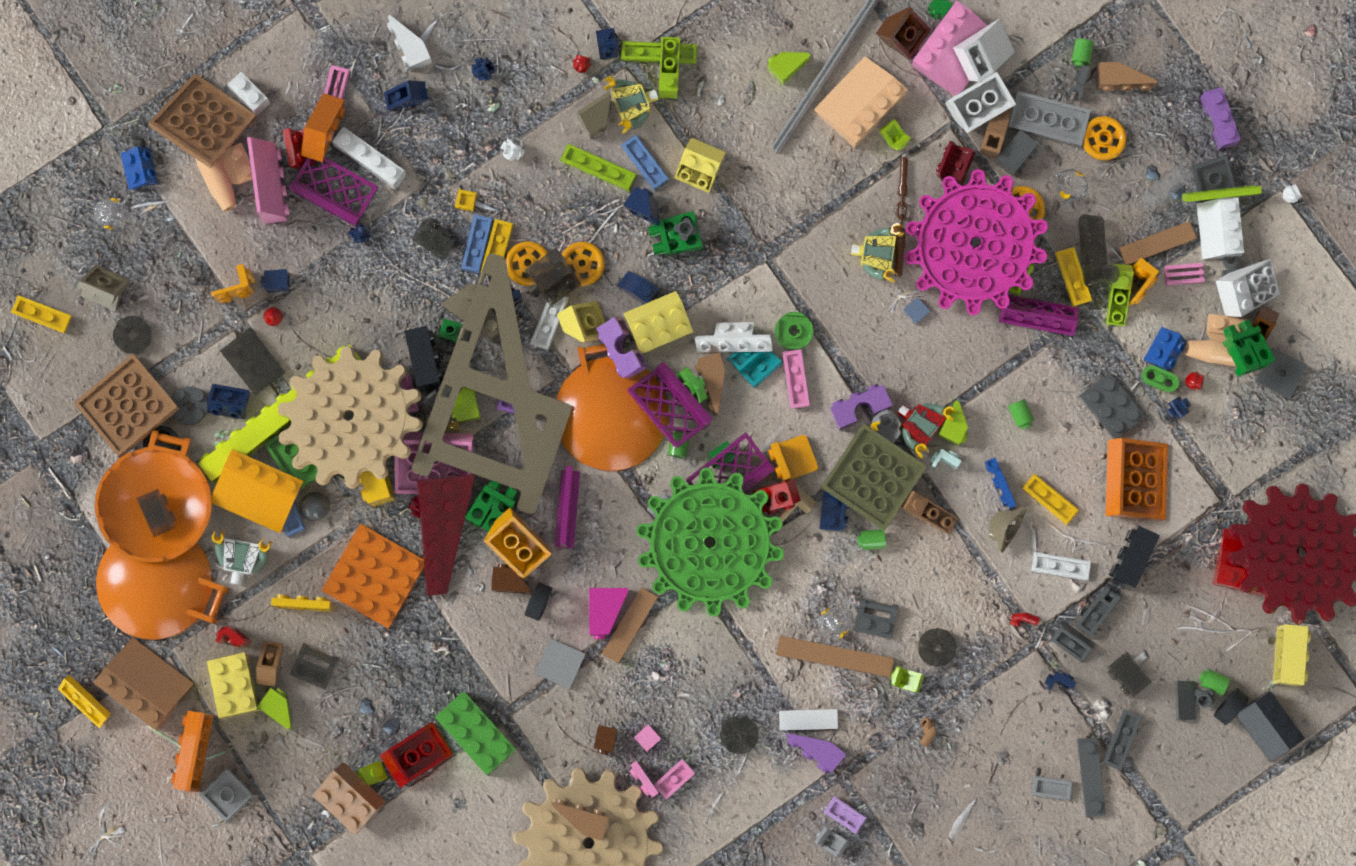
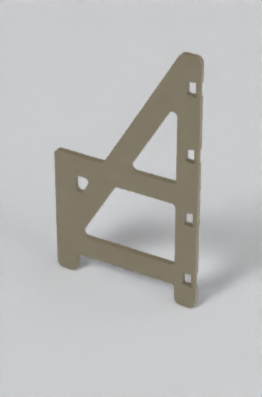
M489 254L484 263L411 469L413 473L425 477L430 474L434 462L439 461L517 489L521 492L517 505L519 511L533 514L538 507L572 406L530 389L506 260L499 255ZM485 275L492 277L488 287L482 285ZM491 308L496 313L508 376L507 380L498 379L469 367L486 315ZM466 330L472 332L469 342L462 341ZM446 385L452 388L449 398L442 397ZM462 387L513 405L524 461L523 470L443 442L446 427ZM538 414L547 418L545 428L542 431L538 430L535 417ZM426 441L432 444L429 454L422 453Z

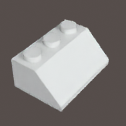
M997 72L952 97L945 103L954 120L966 133L1016 105Z
M1218 198L1196 204L1202 260L1223 259L1224 257L1233 258L1234 256L1241 257L1244 254L1239 198Z

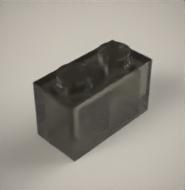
M156 489L136 498L153 537L175 528L174 521L177 520L173 511H168L166 507L169 503L164 493L160 494L159 490Z
M1128 652L1123 653L1107 666L1109 670L1107 672L1113 681L1117 680L1121 685L1119 688L1125 696L1134 697L1151 683L1150 679Z

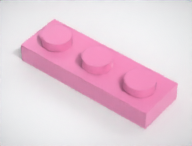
M799 349L782 352L790 409L809 407L802 351Z

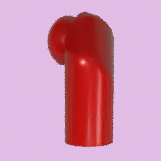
M1028 612L1016 613L1010 617L1012 618L1010 624L1015 627H1019L1021 621L1035 626L1040 621L1039 616Z

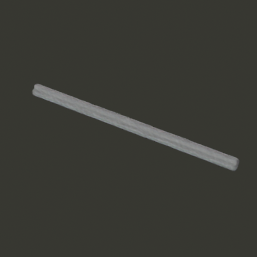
M866 0L772 144L771 149L780 153L878 3V0Z

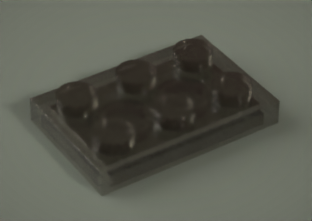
M251 328L220 350L255 396L286 373Z

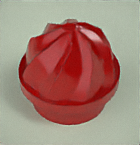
M576 54L575 59H573V68L578 73L586 72L591 66V58Z
M270 307L264 312L263 318L267 325L277 326L281 323L283 315L278 308Z
M1199 372L1190 373L1185 378L1187 387L1193 391H1196V389L1201 390L1204 375H1200Z

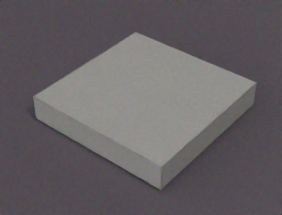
M550 638L534 674L567 689H571L586 654Z
M226 768L199 796L225 823H228L255 795L229 768Z

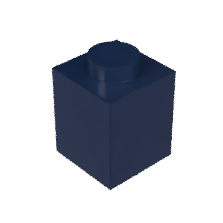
M264 270V276H261L262 288L265 287L267 293L290 291L288 270Z

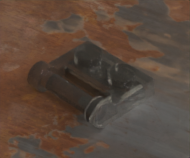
M303 643L289 675L326 690L339 662V657H331ZM307 654L328 663V669L304 660L305 655Z

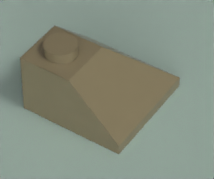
M610 92L577 111L578 121L590 139L602 136L605 133L604 130L607 129L612 106Z

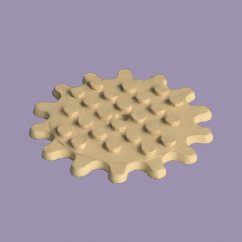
M346 346L342 348L340 359L337 362L331 364L323 356H315L312 360L314 374L311 377L305 379L301 376H293L290 379V386L297 392V397L292 402H284L278 406V413L291 420V426L281 432L278 439L282 445L295 444L298 446L299 451L292 460L293 467L300 470L309 464L315 465L318 469L316 481L320 485L328 484L333 475L341 474L344 476L345 485L350 489H354L359 485L360 475L365 471L372 472L377 479H384L388 475L386 460L389 457L397 456L401 459H406L411 454V450L404 443L403 438L406 433L417 432L423 426L419 418L412 417L409 414L410 406L419 402L421 393L417 389L405 390L401 387V381L407 375L406 367L404 365H397L390 370L384 369L382 367L384 356L380 350H373L366 359L358 360L355 357L354 349ZM353 412V419L345 420V413Z
M577 767L572 771L571 783L566 787L558 785L554 779L545 780L543 783V789L547 795L545 802L536 804L532 801H527L522 806L523 813L531 819L530 828L516 831L513 835V841L517 845L525 846L529 851L528 857L521 861L518 866H646V859L649 856L659 855L664 849L660 841L652 840L648 836V829L659 821L658 813L653 810L647 812L640 811L637 807V801L642 795V789L638 785H632L626 791H619L615 787L616 774L612 770H605L599 781L590 782L586 777L584 769ZM556 799L568 802L567 806L573 808L575 804L584 806L586 811L593 813L594 809L605 812V817L609 819L603 840L592 838L594 840L593 847L590 849L585 848L583 841L587 836L582 835L550 804L551 801L556 802Z

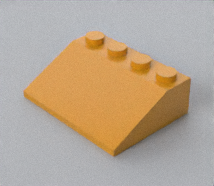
M232 449L211 496L212 504L281 533L304 480Z

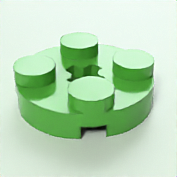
M788 312L778 320L775 327V336L779 345L785 349L799 350L805 348L811 341L813 325L803 313ZM793 326H796V330L800 331L796 336H792V333H789V329H792Z
M688 367L676 374L678 379L699 403L708 398L703 388L705 387L703 379L701 377L696 378Z

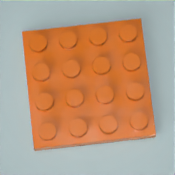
M360 524L321 591L389 629L423 571L424 560Z

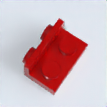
M290 128L284 129L282 131L289 167L301 170L307 157L301 156L304 129L300 131ZM312 159L310 165L315 166V160Z
M234 626L221 627L216 633L217 638L215 641L220 644H225L228 641L235 647H247L251 643V640Z

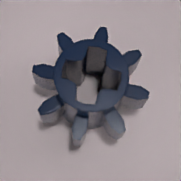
M488 57L475 59L476 64L472 65L473 76L478 78L479 81L492 79L491 74L495 73L494 63L488 60Z
M1179 396L1168 403L1170 408L1166 410L1171 418L1176 416L1179 420L1190 413L1188 407L1191 404L1187 398L1182 400Z

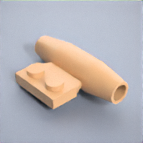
M242 143L231 146L211 168L196 159L197 166L210 193L224 212L237 207L232 184L241 185L253 180L250 159Z
M1209 314L1206 332L1209 340L1188 341L1185 355L1207 363L1236 367L1232 357L1227 352V347H1224L1222 343L1226 340L1223 330L1228 326L1235 325L1238 333H1240L1238 324L1247 319Z

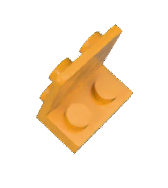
M1140 258L1132 268L1134 271L1133 276L1138 280L1143 279L1145 282L1130 300L1129 307L1141 302L1147 294L1144 290H1149L1158 280L1156 275L1159 271L1143 258Z

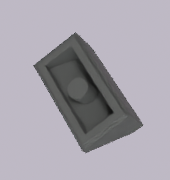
M1066 622L1060 625L1051 638L1052 642L1080 662L1085 660L1095 645L1094 642Z
M1175 681L1176 720H1196L1194 681Z

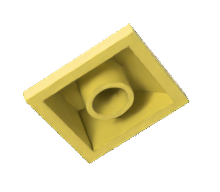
M598 301L571 305L557 314L563 332L581 342L599 339V333L596 328L606 323Z

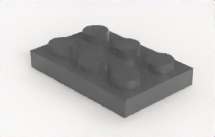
M1110 372L1079 395L1080 399L1112 439L1121 437L1145 418L1144 414Z

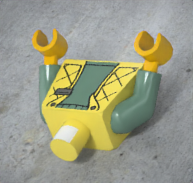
M612 76L603 79V81L609 84L604 87L605 90L613 88L611 94L621 118L618 126L622 125L625 127L622 133L625 134L628 130L641 127L651 112L649 103L658 100L655 89L644 92L642 85L636 82L614 79Z
M896 223L892 227L881 228L869 233L865 237L863 245L852 244L850 255L861 256L860 266L872 278L887 279L891 283L895 282L893 278H890L892 274L897 275L891 269L896 241L894 234L903 236L904 233L898 232V228L903 227V225Z

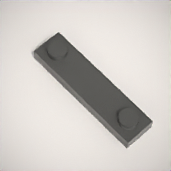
M1097 737L1077 739L1085 817L1106 815Z

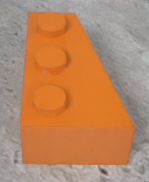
M325 93L322 94L304 127L301 156L323 162L335 131L338 130L340 120L345 116L344 99Z

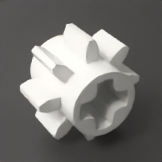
M516 137L504 140L501 149L504 150L503 156L510 161L522 158L526 151L522 148L523 142Z

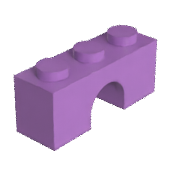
M1220 87L1204 92L1200 99L1206 115H1210L1214 126L1213 136L1218 150L1237 145L1241 139L1223 88Z
M613 317L596 328L599 333L598 337L605 344L607 354L614 361L619 376L622 378H632L649 367L640 350H631L628 353L623 350V340L631 334L623 317Z
M878 384L868 387V391L861 394L859 391L850 395L851 399L846 401L840 399L833 402L830 412L838 430L857 423L854 410L859 405L868 406L873 415L878 414L882 410L890 409L893 405L884 385L878 386Z

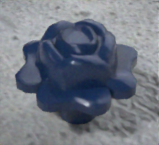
M361 223L358 224L357 228H350V231H348V234L355 243H364L371 238V235L365 229V225Z

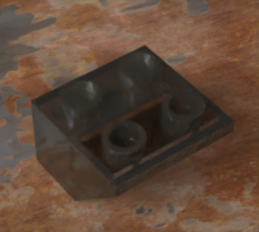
M556 248L525 269L534 285L550 306L581 285L564 256Z

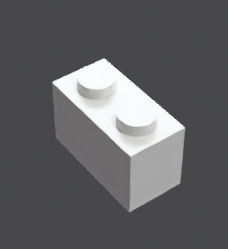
M242 72L227 84L230 90L256 116L270 104L268 98Z

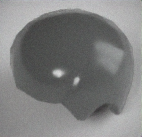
M320 492L308 493L300 503L302 516L311 522L323 519L330 511V501L326 495Z

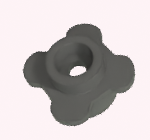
M688 218L683 219L679 225L676 224L674 226V231L678 232L682 241L688 240L689 236L695 235L697 232L696 227L692 226Z
M1212 689L1195 690L1196 705L1203 708L1213 706L1215 704L1212 696L1214 691Z

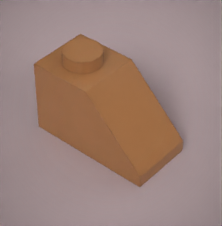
M264 641L256 666V684L276 687L281 666L283 643Z

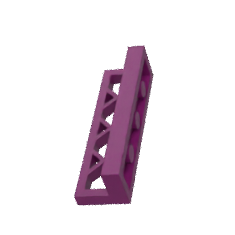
M1008 294L1010 302H1014L1016 305L1009 304L1007 308L1001 309L999 322L1074 336L1078 323L1079 307ZM1027 305L1034 306L1035 308H1029ZM1064 312L1073 313V316L1066 315Z

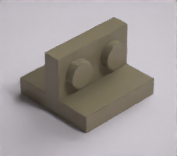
M95 265L79 281L78 287L82 289L81 297L116 311L119 307L122 292L128 287L130 279Z

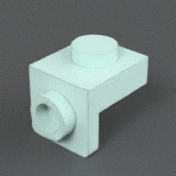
M941 449L939 453H934L930 462L933 463L931 465L933 469L941 460L956 470L961 460L958 459L959 456L952 451L946 452Z

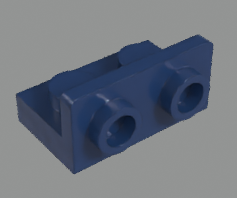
M212 384L207 400L208 413L216 416H228L234 419H245L250 390Z
M823 491L819 530L842 532L843 528H847L848 516H845V509H849V507L826 491Z

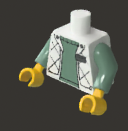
M214 531L212 540L215 544V553L220 566L225 571L232 572L231 584L242 585L244 575L253 576L254 573L258 572L267 563L269 548L273 544L271 540L268 545L264 544V538H262L259 544L224 539V531H221V537L216 536Z

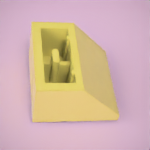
M691 138L683 152L675 179L709 193L726 152Z

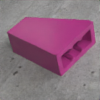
M589 588V635L594 636V639H605V636L610 635L628 595V588Z

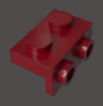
M949 141L948 146L944 149L942 161L937 166L936 175L941 181L948 176H952L962 186L976 152L973 149L958 146L953 141Z

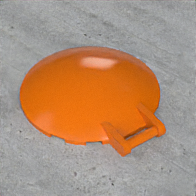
M605 344L583 348V346L577 347L581 366L567 377L556 397V400L572 406L561 438L563 446L582 464L602 471H620L642 463L656 451L663 440L664 434L627 390L650 372L645 369L632 378H622L618 375L616 365L609 356L586 361L585 355L607 351ZM655 377L650 379V385L660 386ZM645 388L634 390L638 396L646 397ZM649 389V398L659 399L660 390ZM663 391V392H662V399H663V400H667V399H666V395H665V393H664V391ZM648 402V408L651 411H658L659 403ZM661 403V412L669 413L668 404ZM660 416L662 425H668L669 417Z
M153 430L148 447L123 455L103 475L96 491L95 515L101 533L110 545L121 554L142 562H163L174 559L190 550L204 534L211 516L212 497L209 484L203 472L187 457L191 438H178ZM161 441L179 445L182 448L181 451L160 447L157 446V442Z
M198 543L174 559L155 563L131 559L110 545L100 561L96 577L98 600L108 619L123 632L147 640H159L178 635L198 619L216 624V616L225 593L227 594L229 590L225 586L212 582L209 560ZM213 589L218 590L209 615H205L204 613Z

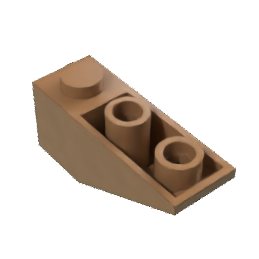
M1099 62L1097 66L1098 89H1103L1105 92L1114 91V89L1131 91L1133 88H1141L1142 91L1152 90L1157 84V80L1120 62Z
M1013 107L989 120L979 154L998 158Z
M719 352L697 359L698 364L695 365L698 376L702 375L705 383L703 388L705 393H708L710 399L707 401L710 412L714 411L715 416L719 412L725 376V368Z
M915 491L909 493L900 507L907 514L949 535L958 517Z
M556 799V802L551 801L550 804L582 835L603 840L609 819L605 817V812L594 809L593 813L587 812L584 806L575 804L573 808L567 806L568 802Z

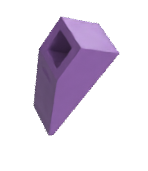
M790 733L786 735L788 738L787 742L794 748L797 746L803 750L801 754L808 760L814 759L818 762L817 767L825 774L827 771L832 773L846 756L832 742Z

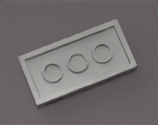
M1017 91L1015 97L1016 105L1013 106L1008 129L1022 130L1035 136L1078 147L1082 146L1090 109Z

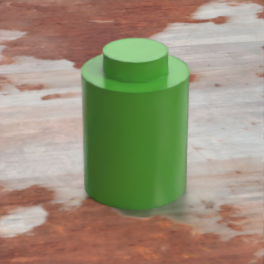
M1087 39L1075 40L1071 60L1074 67L1081 69L1082 65H1090L1094 42Z
M1026 399L1008 406L1017 428L1021 427L1023 430L1032 426V422L1035 420Z
M672 432V436L678 442L683 438V432ZM689 440L677 449L669 442L668 456L687 458Z
M884 530L860 531V535H857L858 547H862V550L886 548Z
M1208 668L1206 671L1203 670L1198 681L1201 682L1200 686L1212 689L1215 693L1222 696L1228 687L1230 678Z

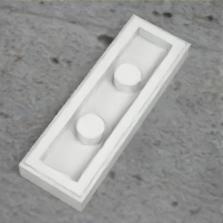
M551 291L530 342L531 345L549 350L560 323L557 314L566 308L569 297Z
M1034 552L1031 572L1089 581L1092 561Z
M837 709L779 711V731L838 729Z

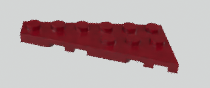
M474 474L417 480L427 596L447 594L474 482Z

